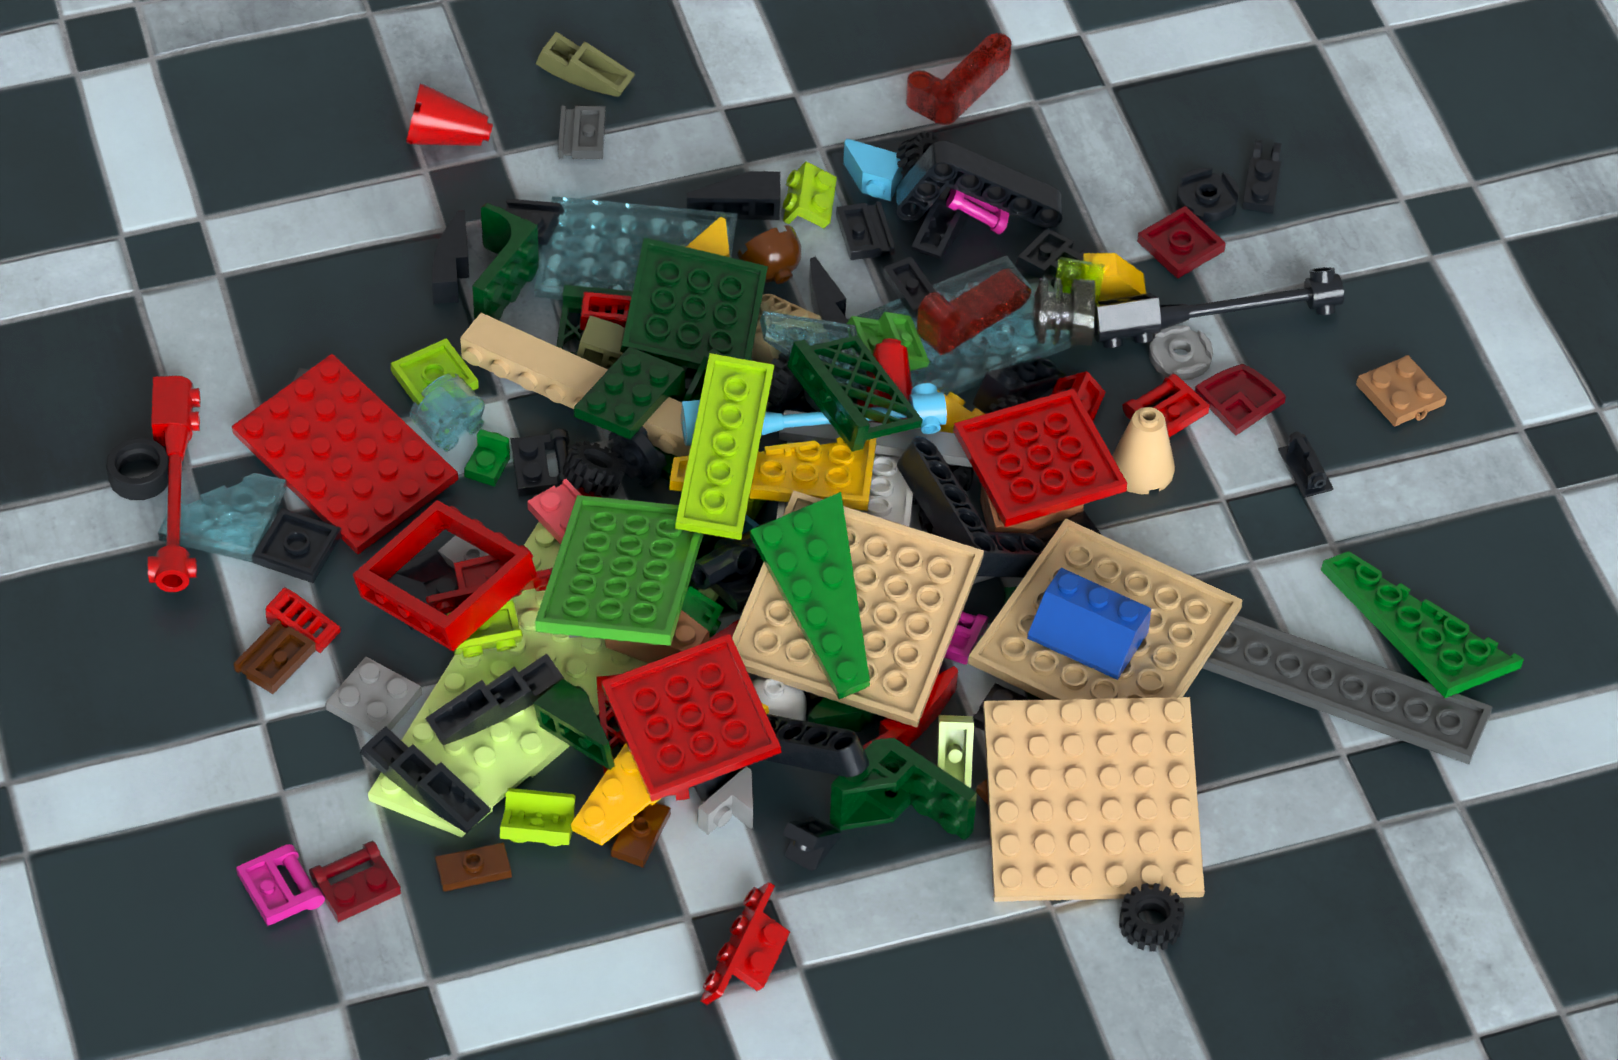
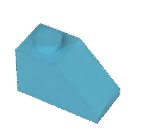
M846 138L844 142L843 164L861 193L891 201L896 187L903 177L901 174L903 168L898 167L897 162L900 159L896 158V152Z

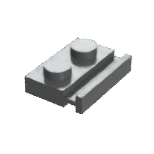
M561 106L558 159H563V156H572V159H603L606 106H575V109H566V106Z

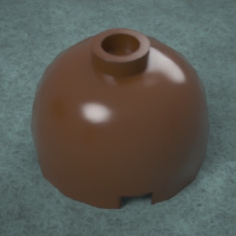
M785 225L787 231L780 233L776 227L749 240L745 244L748 250L744 254L741 250L737 252L738 259L768 266L765 283L775 281L776 284H782L793 277L792 271L797 268L801 260V244L792 226Z

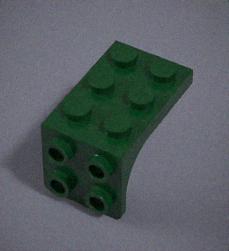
M485 203L481 207L482 243L486 249L498 255L472 285L474 320L480 313L500 320L504 309L510 302L513 303L518 298L523 286L527 282H531L539 268L538 225L528 219L509 213L501 207Z
M629 347L574 406V417L631 439L668 397L682 403L685 397V369Z

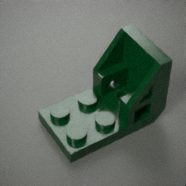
M895 738L874 739L864 750L869 759L867 769L853 777L838 776L831 784L830 824L839 830L894 822L909 805H912L919 814L930 817L939 823L946 832L956 834L963 840H966L974 831L977 792ZM891 791L897 796L889 798L885 796V793Z

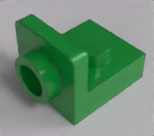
M480 429L477 433V447L464 468V476L495 487L510 460L509 438L496 432Z
M689 586L681 610L709 631L710 638L715 635L722 623L718 620V617L724 607L692 586Z

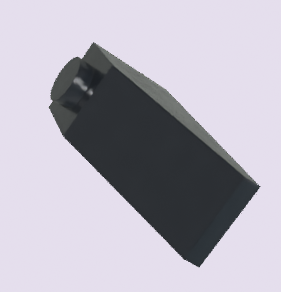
M748 171L688 192L687 219H718L723 217L736 220H780V172Z

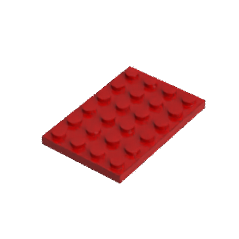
M333 354L326 357L231 426L233 434L322 521L341 528V539L356 554H360L459 480L458 472Z

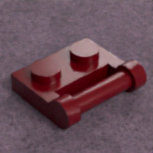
M373 840L363 844V849L323 867L317 865L309 869L314 885L322 892L325 897V903L338 923L401 894V887L384 861L378 846ZM369 861L371 867L332 885L328 881V879Z

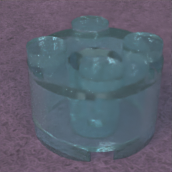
M446 374L429 384L421 392L425 398L419 405L414 402L410 410L411 420L436 446L448 452L457 445L461 436L467 432L471 435L475 434L481 429L484 424V420L481 417L485 409V402L459 375L455 374L453 378L450 374Z

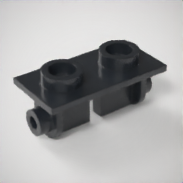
M1300 432L1292 433L1289 436L1288 446L1280 447L1278 451L1302 497L1306 498L1332 491L1334 488L1307 437Z

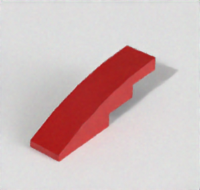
M953 666L937 675L918 727L886 718L880 722L879 737L875 739L895 738L907 747L918 739L940 715L955 693L958 669ZM872 741L863 745V749L865 750L872 743Z

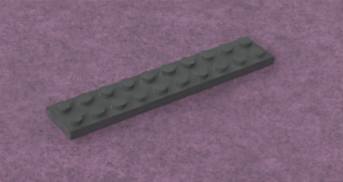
M1238 615L1202 667L1208 671L1466 764H1470L1493 707L1460 694L1444 698L1429 683Z

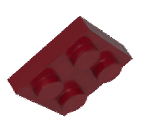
M1186 206L1138 233L1137 242L1177 279L1223 253L1226 245L1216 233Z

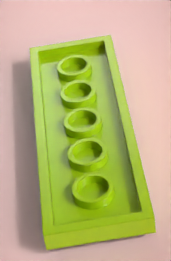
M709 354L675 529L741 540L774 372L773 364Z

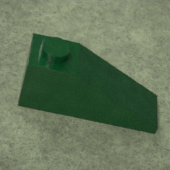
M562 679L533 702L539 726L607 769L611 770L615 766L609 741L591 705L589 696L582 687L574 686Z

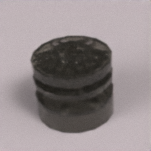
M1039 277V284L1033 298L1032 316L1036 343L1045 344L1047 330H1052L1053 345H1058L1061 331H1068L1070 345L1091 346L1095 314V280L1073 279L1070 292L1063 293L1061 278H1055L1054 292H1048V278Z

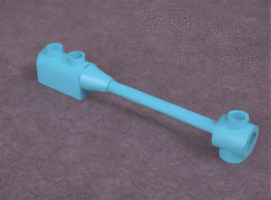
M931 383L919 384L912 388L908 401L923 419L921 425L922 433L934 434L941 429L940 425H945L947 419L944 393L937 392V387ZM700 400L682 401L681 424L685 446H691ZM883 407L869 408L886 414L888 410ZM891 411L890 416L907 418L904 414ZM766 412L761 436L783 430V428L831 423L822 412L787 415Z

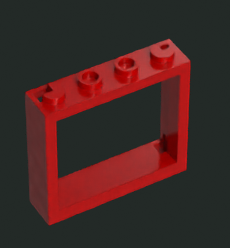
M436 500L352 575L361 598L454 651L537 576V572L532 560L533 554L527 547L516 545L509 541L502 533H495L486 528L479 520H472L463 515L456 507H449ZM444 530L505 563L448 616L387 581Z

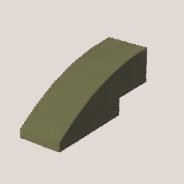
M558 32L554 33L541 50L535 63L549 73L569 83L591 91L620 97L635 76L633 72L584 41L579 47Z

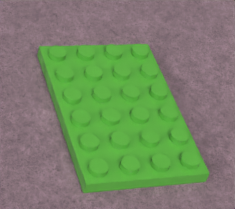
M577 495L535 620L536 632L671 646L704 534L675 529L679 505Z

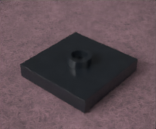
M281 508L252 555L253 563L314 583L341 538V528Z

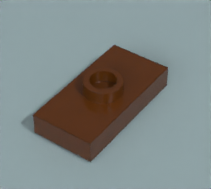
M659 803L649 804L636 814L634 820L623 828L611 849V857L643 868L671 815V808Z
M504 842L435 857L443 892L512 877Z

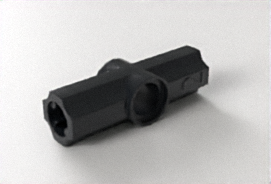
M750 530L742 534L741 540L721 538L717 541L711 553L695 561L691 578L694 580L696 587L706 590L735 572L746 575L753 570L756 561L761 556L750 537Z

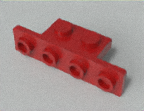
M491 555L454 563L459 589L427 596V604L442 613L455 610L456 606L465 601L505 563ZM553 568L537 571V576L514 597L521 595L524 590L533 588L536 591H545Z
M767 882L759 888H752L743 901V905L746 907L730 927L732 936L729 942L725 943L717 954L716 960L719 963L703 983L705 992L700 1001L705 1005L723 995L732 974L756 991L764 988L790 934L789 930L763 913L775 887L771 882Z

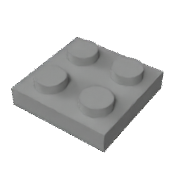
M365 657L326 701V709L375 736L385 726L392 730L422 695V689L420 685Z

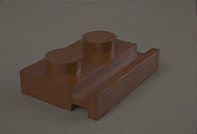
M277 619L234 662V669L237 673L242 672L246 675L247 679L274 694L316 651L315 642L291 627L286 628L281 625V621Z

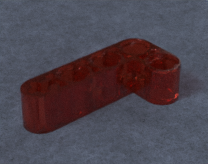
M994 33L987 36L943 80L926 71L918 70L912 72L907 77V106L937 124L948 125L953 123L1008 70L1011 57V39L1002 33Z
M1003 269L950 302L939 292L930 293L919 305L917 334L937 353L944 355L1021 308L1030 298L1031 288L1011 270Z

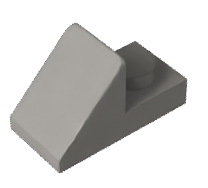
M747 766L698 807V827L706 834H710L717 827L724 826L732 815L750 829L753 828L752 772Z

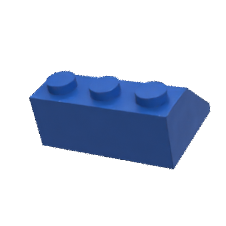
M1060 568L1045 590L1027 639L1118 680L1149 633L1151 608Z

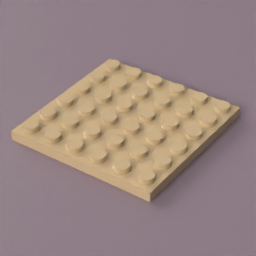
M793 490L783 516L823 499ZM843 506L870 687L840 700L837 698L764 562L732 639L748 673L780 681L785 685L918 727L981 565L984 551Z
M1065 519L969 655L968 664L1043 700L1183 697L1241 610L1243 600ZM1060 568L1151 608L1149 633L1118 680L1027 639L1045 590Z
M1190 697L984 701L983 712L994 902L1124 899L1127 893L1131 894V889L1135 886L1141 891V886L1145 883H1148L1149 889H1153L1154 883L1160 884L1159 890L1161 891L1166 886L1171 888L1170 896L1175 893L1180 898L1204 896Z

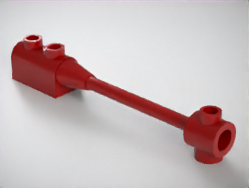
M183 376L153 377V438L160 445L166 446L167 456L169 457L167 542L166 546L157 551L156 556H148L149 583H156L158 588L166 592L182 591L189 585V578H197L196 558H190L189 552L180 546L182 461L193 431H200L199 411L193 412V408L201 406L200 388H194L193 383Z

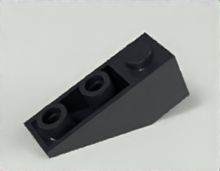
M1044 357L986 373L972 404L983 413H991L993 410L989 406L992 403L999 405L997 399L1001 397L1007 399V395L1020 396L1029 401L1036 400L1054 387L1057 380L1065 377L1066 374L1060 371L1053 361Z

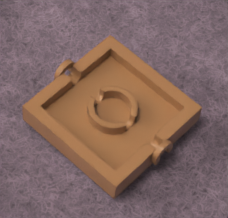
M1409 355L1358 376L1356 386L1394 427L1414 418L1418 421L1424 419L1428 412L1444 406L1447 396Z

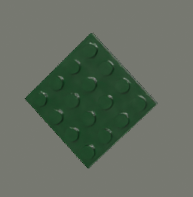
M644 237L620 352L624 353L629 347H632L669 363L698 370L704 356L712 348L724 356L751 360L768 266Z

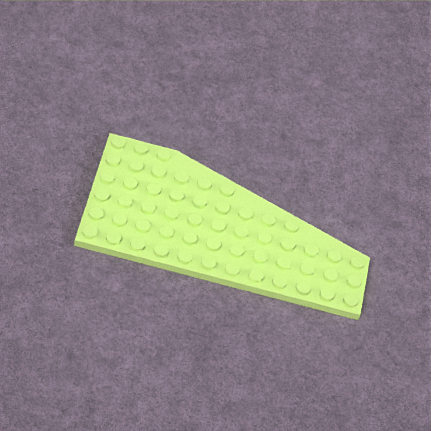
M538 522L524 544L533 554L532 560L536 572L553 568L560 548V543ZM710 587L706 590H699V592L713 601H716L719 596ZM535 588L524 590L521 595L509 600L514 602L519 629H522L523 634L521 642L516 643L517 647L507 651H497L496 647L484 649L482 655L472 658H464L463 654L454 655L401 740L408 747L414 744L436 766L442 762L491 808L486 816L493 811V806L506 796L508 788L515 789L529 776L533 778L570 745L539 726L534 704L495 725L446 745L440 742L425 718L479 681L483 680L485 685H488L514 666L520 672L545 654L549 655L567 682L574 686H580L586 691L596 715H598L599 705L596 677L622 674L649 664L606 648L605 639L569 638V635L536 632L535 620L545 591H536ZM382 772L368 792L370 802L459 837H463L466 834L412 798Z

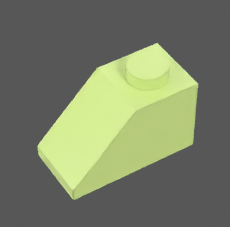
M938 715L937 766L971 788L973 716Z

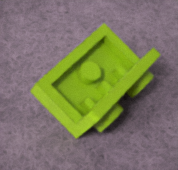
M807 161L797 170H792L786 180L788 191L782 208L785 209L783 222L790 224L797 216H800L824 229L831 222L837 177Z
M508 601L454 650V655L463 654L464 658H472L482 655L484 649L496 647L497 651H507L516 648V643L521 642L523 634L522 629H519L514 602Z
M508 788L505 798V811L500 825V839H510L516 843L527 841L541 842L549 846L569 845L573 832L571 823L575 819L576 796L566 793Z

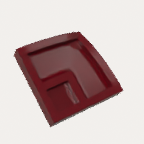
M1245 364L1225 369L1195 386V392L1210 405L1209 409L1235 436L1284 404L1286 395L1271 381Z

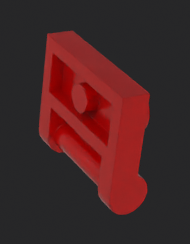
M1171 374L1164 378L1161 385L1136 400L1130 399L1122 405V409L1127 418L1131 420L1133 414L1138 409L1149 407L1168 394H1172V396L1153 407L1164 415L1170 438L1208 414L1210 405L1176 374Z

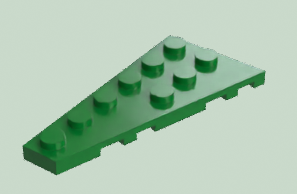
M841 492L751 529L750 537L837 698L840 700L870 687Z
M1348 551L1323 560L1321 571L1444 698L1521 668L1524 658L1515 653L1509 656L1497 648L1499 643L1489 637L1485 640L1481 639L1469 631L1470 628L1467 623L1427 599L1423 602L1409 594L1411 589L1399 583L1395 586L1382 578V571Z

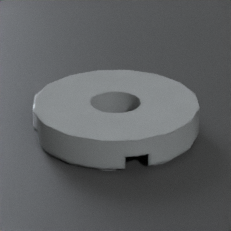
M1184 325L1171 326L1161 330L1160 333H1156L1149 348L1150 362L1157 372L1166 377L1176 374L1182 380H1191L1203 375L1209 369L1213 356L1212 344L1207 336L1199 330L1197 333L1190 330L1189 326ZM1183 349L1187 351L1188 354L1178 355L1174 352V350Z

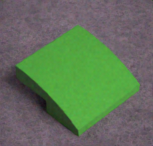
M884 312L879 320L852 316L846 324L850 336L858 335L872 354L876 344L882 343L883 339L891 338L900 340L901 345L907 347L910 371L927 367L930 363L914 322L909 315Z

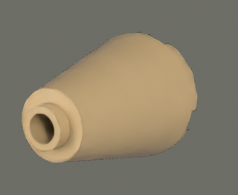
M1152 407L1140 408L1133 414L1112 454L1128 483V492L1143 495L1149 494V490L1157 488L1161 491L1168 486L1174 475L1175 463L1165 417L1159 410Z

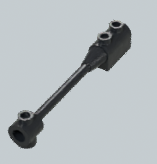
M1321 267L1309 271L1310 278L1305 279L1304 288L1190 306H1187V304L1160 305L1159 297L1152 293L1089 302L1092 329L1097 342L1103 341L1105 348L1122 346V338L1134 337L1135 343L1153 341L1154 333H1160L1163 329L1195 317L1306 301L1308 307L1316 309L1318 315H1328L1335 313V305L1343 304V283L1339 274H1335V268Z

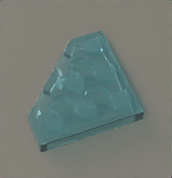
M763 311L760 319L764 341L787 357H790L795 341L805 339L812 346L857 335L855 325L768 311ZM854 348L841 350V352L859 358ZM822 355L818 356L821 361L830 364L833 361L831 358ZM840 361L836 363V366L851 371L855 368V366ZM858 369L857 373L867 376L866 370ZM833 375L837 382L848 385L849 380ZM856 382L852 384L854 388L863 391L867 390V386Z
M253 473L243 477L242 483L226 488L224 485L201 494L200 500L185 506L181 503L180 545L253 562L252 555L268 531L287 489L286 480ZM167 514L158 531L159 541L167 542Z

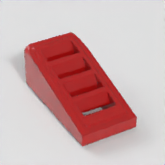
M584 292L580 330H585L590 316L607 320L625 328L631 296ZM624 309V314H617L618 310Z
M286 587L275 596L265 609L266 620L269 625H272L278 619L281 621V625L286 628L291 627L314 641L316 651L319 653L341 632L340 626ZM298 614L299 617L293 621L292 618ZM308 621L312 622L306 629H303ZM320 627L324 630L315 638L313 634Z

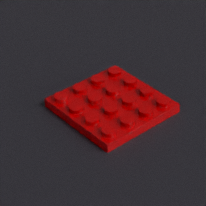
M1074 388L954 423L953 432L1005 528L1127 491L1128 483Z
M730 633L601 681L602 688L651 802L782 753L780 743Z

